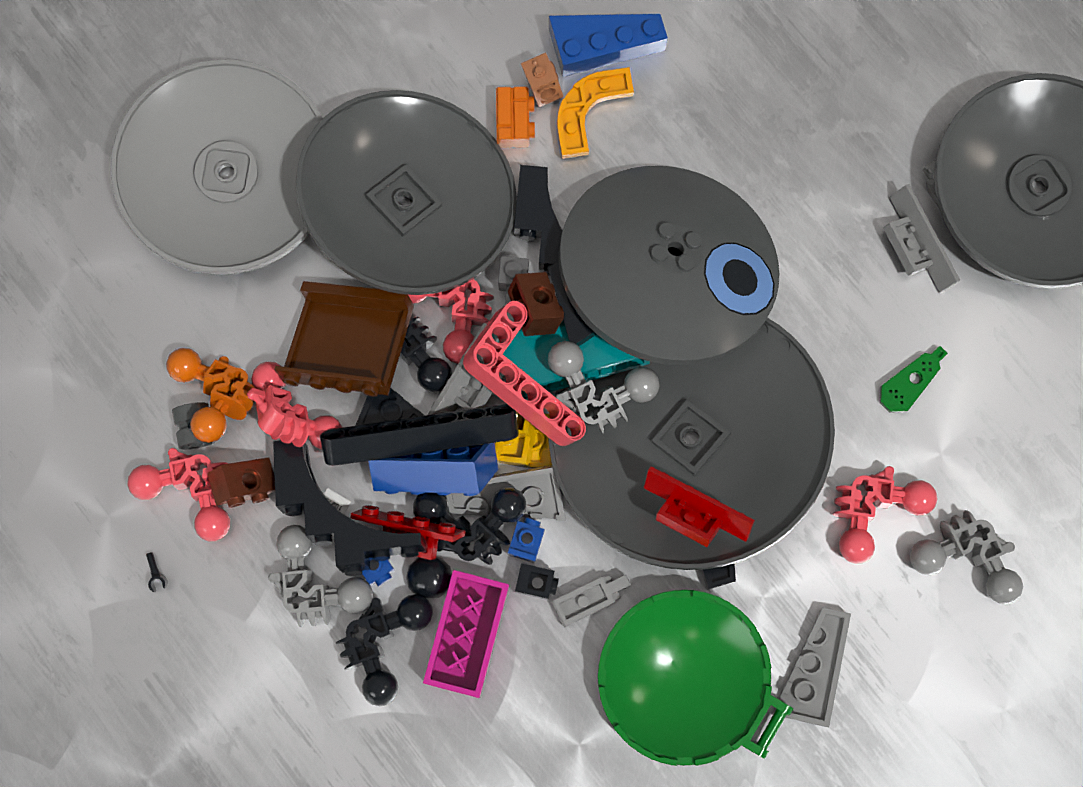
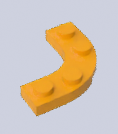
M630 67L590 74L576 82L565 98H563L557 119L562 159L589 155L585 118L592 107L606 100L632 97L634 95Z

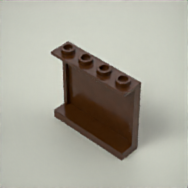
M303 281L300 291L306 300L284 367L275 366L274 369L282 381L289 386L295 387L302 384L309 385L318 390H323L326 387L334 388L343 393L357 391L368 396L388 395L414 309V304L409 295L374 288Z

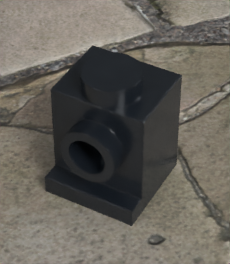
M521 563L515 593L548 600L550 594H556L559 578H554V570ZM533 579H542L543 586L541 588L533 587Z

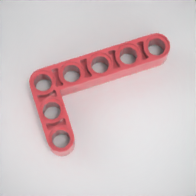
M511 301L493 315L465 354L463 365L468 373L553 442L560 446L570 445L585 435L586 426L584 421L503 355L527 319L526 307L518 301ZM507 312L512 315L514 322L508 318ZM492 333L498 337L499 343L493 339ZM477 354L483 358L484 364L478 361ZM499 372L505 376L506 383L500 379ZM521 390L527 394L528 401L522 397ZM543 408L547 409L550 418L545 416ZM565 426L570 429L571 436L566 432Z

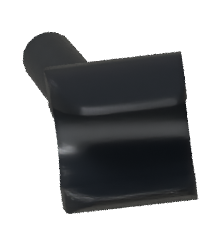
M153 552L147 553L146 557L152 576L148 582V587L152 592H156L154 580L160 579L165 589L168 585V580L164 575H160Z

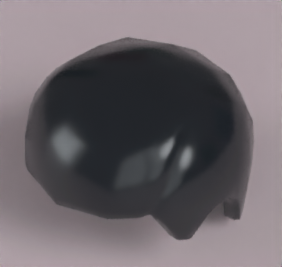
M418 557L409 565L406 580L408 588L412 593L425 598L441 597L448 590L452 571L450 565L440 557H436L433 560Z

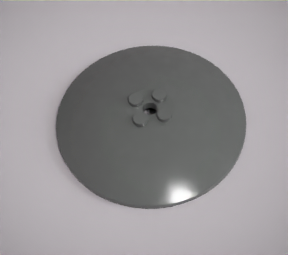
M403 90L379 91L365 94L343 103L326 115L314 128L303 147L297 168L296 195L302 220L315 244L329 260L345 273L362 283L384 291L409 295L434 294L459 287L484 272L498 257L508 241L514 225L517 203L516 186L510 164L503 150L490 132L466 111L450 102L428 94ZM397 197H407L410 200L411 205H400L397 201Z

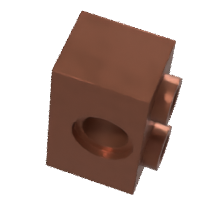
M547 273L515 274L507 292L511 301H518L526 307L527 319L521 327L524 336L555 334L560 323L563 321L564 311L557 301L554 285L550 283Z
M269 457L223 464L207 473L216 506L228 504L229 508L245 504L246 500H252L253 504L268 500V495L275 492V475Z

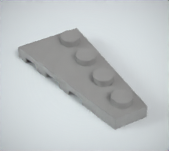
M552 465L494 475L483 490L474 496H465L463 493L446 495L450 514L486 516L491 512V500L495 492L504 487H512L519 490L526 499V511L522 517H530V519L550 518L566 521L561 490Z
M822 608L779 700L794 708L791 715H787L785 718L829 728L851 613Z

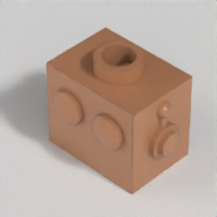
M546 52L521 63L538 107L564 97L555 66L552 61H549Z

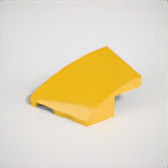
M516 412L519 435L512 440L495 442L497 463L531 469L552 465L549 437Z

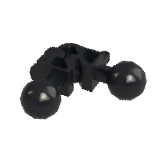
M415 317L409 322L401 356L408 366L412 362L417 366V380L425 390L439 392L443 390L447 380L451 377L452 369L445 360L430 357L426 353L436 342L437 337H427L429 327L426 325L419 327L420 317Z
M504 487L495 492L491 500L490 514L487 517L483 515L471 525V530L470 522L464 516L455 519L448 513V503L444 495L425 492L417 495L413 503L415 517L428 518L430 523L434 524L451 523L456 526V529L465 530V536L454 542L439 539L438 552L442 550L452 551L465 561L479 558L488 565L493 563L491 554L501 555L502 549L500 544L510 545L509 539L499 528L504 522H517L526 511L525 497L519 490L512 487ZM478 539V540L474 543V544H475V546L473 547L474 550H473V551H470V550L468 549L469 546H470V543H469V542Z
M408 595L401 600L396 611L388 614L384 612L382 601L379 598H373L365 614H362L358 620L349 623L346 629V637L336 642V644H344L345 647L340 657L349 658L350 664L344 668L345 670L361 665L364 666L367 676L363 680L362 693L366 701L372 705L385 706L394 700L398 692V682L395 676L388 670H383L379 658L385 655L382 647L374 644L377 636L382 639L393 637L392 630L402 626L411 631L425 628L432 619L433 610L429 600L421 595ZM358 627L367 629V632L363 634V640L355 637V634L359 632Z

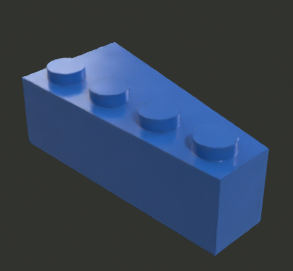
M661 14L549 16L548 29L562 77L666 50L668 37Z
M495 443L368 461L373 491H384L386 494L410 492L413 495H420L428 492L437 493L438 495L463 493L465 496H474L483 490L498 471Z

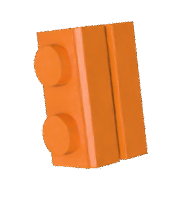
M528 87L496 88L497 144L501 148H528L529 138H535V122H529V113H534V96H529Z

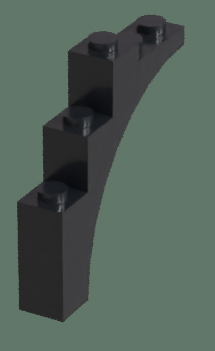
M520 165L514 236H519L520 239L527 241L541 238L539 270H544V272L550 274L548 267L559 261V244L563 230L552 209L548 192L547 167Z
M281 440L273 441L276 507L286 516H299L304 511L305 536L318 546L330 545L334 541L336 567L342 573H345L347 576H356L362 574L363 570H371L370 558H373L374 561L389 560L390 556L393 555L410 558L418 556L419 552H426V540L421 533L397 534L375 530L359 524L339 512L326 499L317 484L311 468L309 450L306 443L302 447H296L292 442L286 444Z

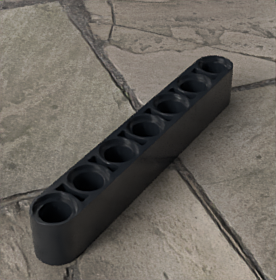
M508 404L330 429L321 433L320 440L325 464L335 466L508 441L516 438L519 435L516 411Z

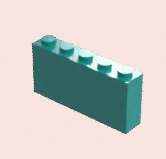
M564 320L560 323L555 334L524 336L522 329H520L503 355L548 392L570 387L566 378L553 373L548 364V354L551 348L559 342L569 341ZM598 335L579 346L584 355L581 372L585 379L595 380L650 364V361L636 358L617 349ZM521 390L522 397L528 399L525 391Z

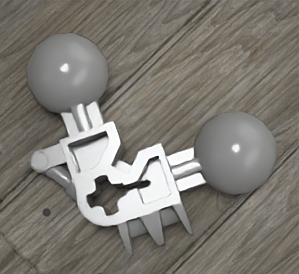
M570 341L559 342L551 348L548 354L550 369L558 376L565 377L570 386L566 391L555 395V397L572 409L584 422L597 424L602 434H604L603 426L608 423L613 428H616L617 419L622 417L628 422L621 404L629 400L639 403L648 402L659 391L660 383L656 373L647 367H638L627 374L623 385L615 389L608 385L600 389L598 395H595L596 388L592 380L589 378L585 379L581 372L584 355L577 344ZM588 404L594 407L597 406L593 417L589 414H584L588 410Z
M968 510L963 512V519L957 515L952 516L951 525L945 521L940 522L944 541L938 543L929 539L921 540L911 550L910 560L915 570L921 574L934 575L943 569L946 558L954 556L957 559L972 552L973 549L971 559L975 567L984 564L989 574L986 583L987 593L994 601L1000 604H1011L1018 600L1022 594L1023 583L1021 577L1015 571L1005 569L1000 559V556L1014 551V543L1006 542L999 538L991 523L986 520L976 521ZM980 531L982 534L981 537H974L966 542H962V540L974 535L975 532Z
M290 525L281 530L277 537L276 545L281 556L287 559L288 572L270 573L268 579L281 591L280 594L283 597V605L286 610L296 613L299 627H302L304 620L309 619L312 626H316L319 618H323L325 624L329 625L330 606L340 605L343 610L355 614L363 612L370 606L373 598L372 588L366 580L360 577L346 579L340 584L339 588L328 589V585H313L310 589L308 585L312 581V570H305L304 557L312 549V542L305 536V528L300 525ZM297 595L303 598L316 597V600L299 603V607L297 603L292 601Z

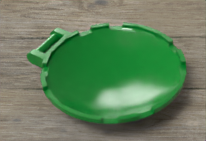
M672 590L642 600L617 621L610 631L600 655L598 689L608 720L629 746L640 754L660 763L673 766L708 764L719 760V758L733 750H737L740 746L765 759L769 753L767 749L787 715L790 716L794 709L771 695L772 667L766 644H764L752 621L730 602L706 592ZM772 705L777 709L756 744L751 739L769 707Z

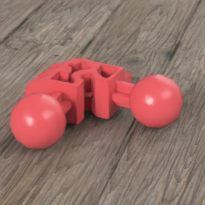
M474 279L459 287L439 293L409 295L413 304L420 303L426 297L438 298L439 306L449 307L455 303L452 308V322L455 323L454 331L445 337L443 352L451 362L459 364L461 357L475 338L471 334L472 325L482 326L483 323L488 324L489 322L484 315L492 312V308L486 302L493 300V295L481 292L478 282ZM466 290H471L467 301V310H465L464 294Z
M263 362L254 369L251 378L252 385L255 388H251L247 396L256 402L258 425L261 430L271 435V438L274 440L280 438L282 442L286 444L292 442L296 447H302L308 438L314 447L322 450L321 433L330 429L343 428L340 422L330 415L319 416L314 420H310L306 406L296 404L292 407L289 404L292 399L291 392L284 390L286 384L274 370L275 366L281 365L276 362Z
M171 448L168 451L170 468L159 471L151 465H140L132 470L128 476V488L135 498L150 500L158 496L163 487L173 485L178 490L190 487L191 497L197 502L199 501L201 509L194 520V528L197 535L206 541H218L228 533L230 528L229 515L223 508L216 506L207 474L220 465L228 463H213L205 455H186L179 452L176 448ZM204 464L207 468L203 469L201 477L197 471L200 470V465Z
M887 466L883 471L875 475L859 476L850 486H836V490L842 493V497L834 499V503L840 506L841 510L834 512L833 515L851 519L850 529L844 532L839 541V550L842 556L854 564L864 563L873 556L875 541L871 534L867 532L868 522L875 518L876 507L872 503L878 508L888 509L892 503L903 504L904 508L911 514L917 516L926 515L932 512L937 504V493L934 487L923 480L912 481L905 487L894 486V468L891 466ZM860 485H864V490L869 491L863 499L861 491L857 490Z

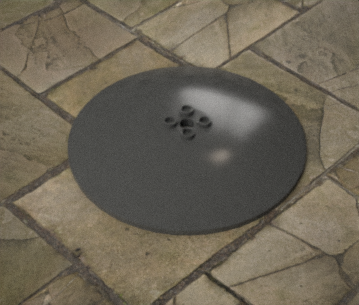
M767 317L761 329L750 341L723 358L696 365L679 366L650 362L648 365L641 366L647 367L656 373L660 383L659 391L648 402L639 403L629 400L621 404L628 422L621 417L616 420V428H613L608 423L603 426L604 434L601 433L597 424L584 422L586 426L585 435L580 440L567 446H560L549 438L551 462L561 491L573 512L593 534L613 549L646 564L669 569L703 570L723 567L748 559L776 544L793 530L813 506L824 486L834 450L835 427L830 395L817 365L805 348L789 332ZM633 369L592 380L596 388L594 394L598 395L600 389L608 385L613 387V389L623 385L627 374ZM567 388L556 390L555 395L566 391ZM588 404V410L584 414H589L593 417L597 406L594 407ZM565 426L566 432L571 436L570 429ZM688 432H695L699 435V440L694 444H688L683 440V437ZM652 466L661 472H665L680 482L692 486L705 495L717 499L730 508L744 513L755 520L747 542L719 529L708 547H705L656 521L657 513L666 500L644 489L648 469Z

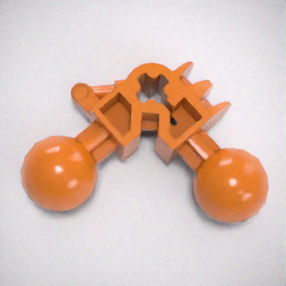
M179 348L169 354L166 368L170 377L177 382L184 383L194 379L204 382L203 393L211 396L210 407L201 408L192 416L190 428L194 437L202 442L218 441L224 436L227 428L225 416L236 420H243L247 412L253 407V402L255 401L249 399L247 393L251 388L255 387L248 383V374L241 368L229 365V359L225 356L220 357L219 360L215 359L211 366L208 367L202 364L198 353L190 348Z

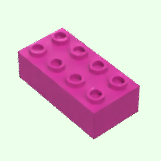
M453 570L423 684L481 698L510 587L509 584Z

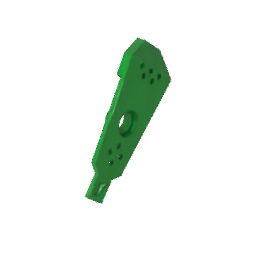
M939 346L932 354H922L880 387V404L889 413L907 412L941 369L939 362L948 353ZM911 374H916L919 377L918 383L910 381Z

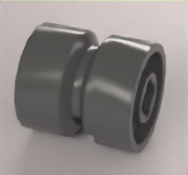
M189 403L172 409L174 425L180 429L176 433L179 449H196L215 443V441L210 443L202 442L194 437L191 430L188 431L193 414L201 408L209 407L208 403Z

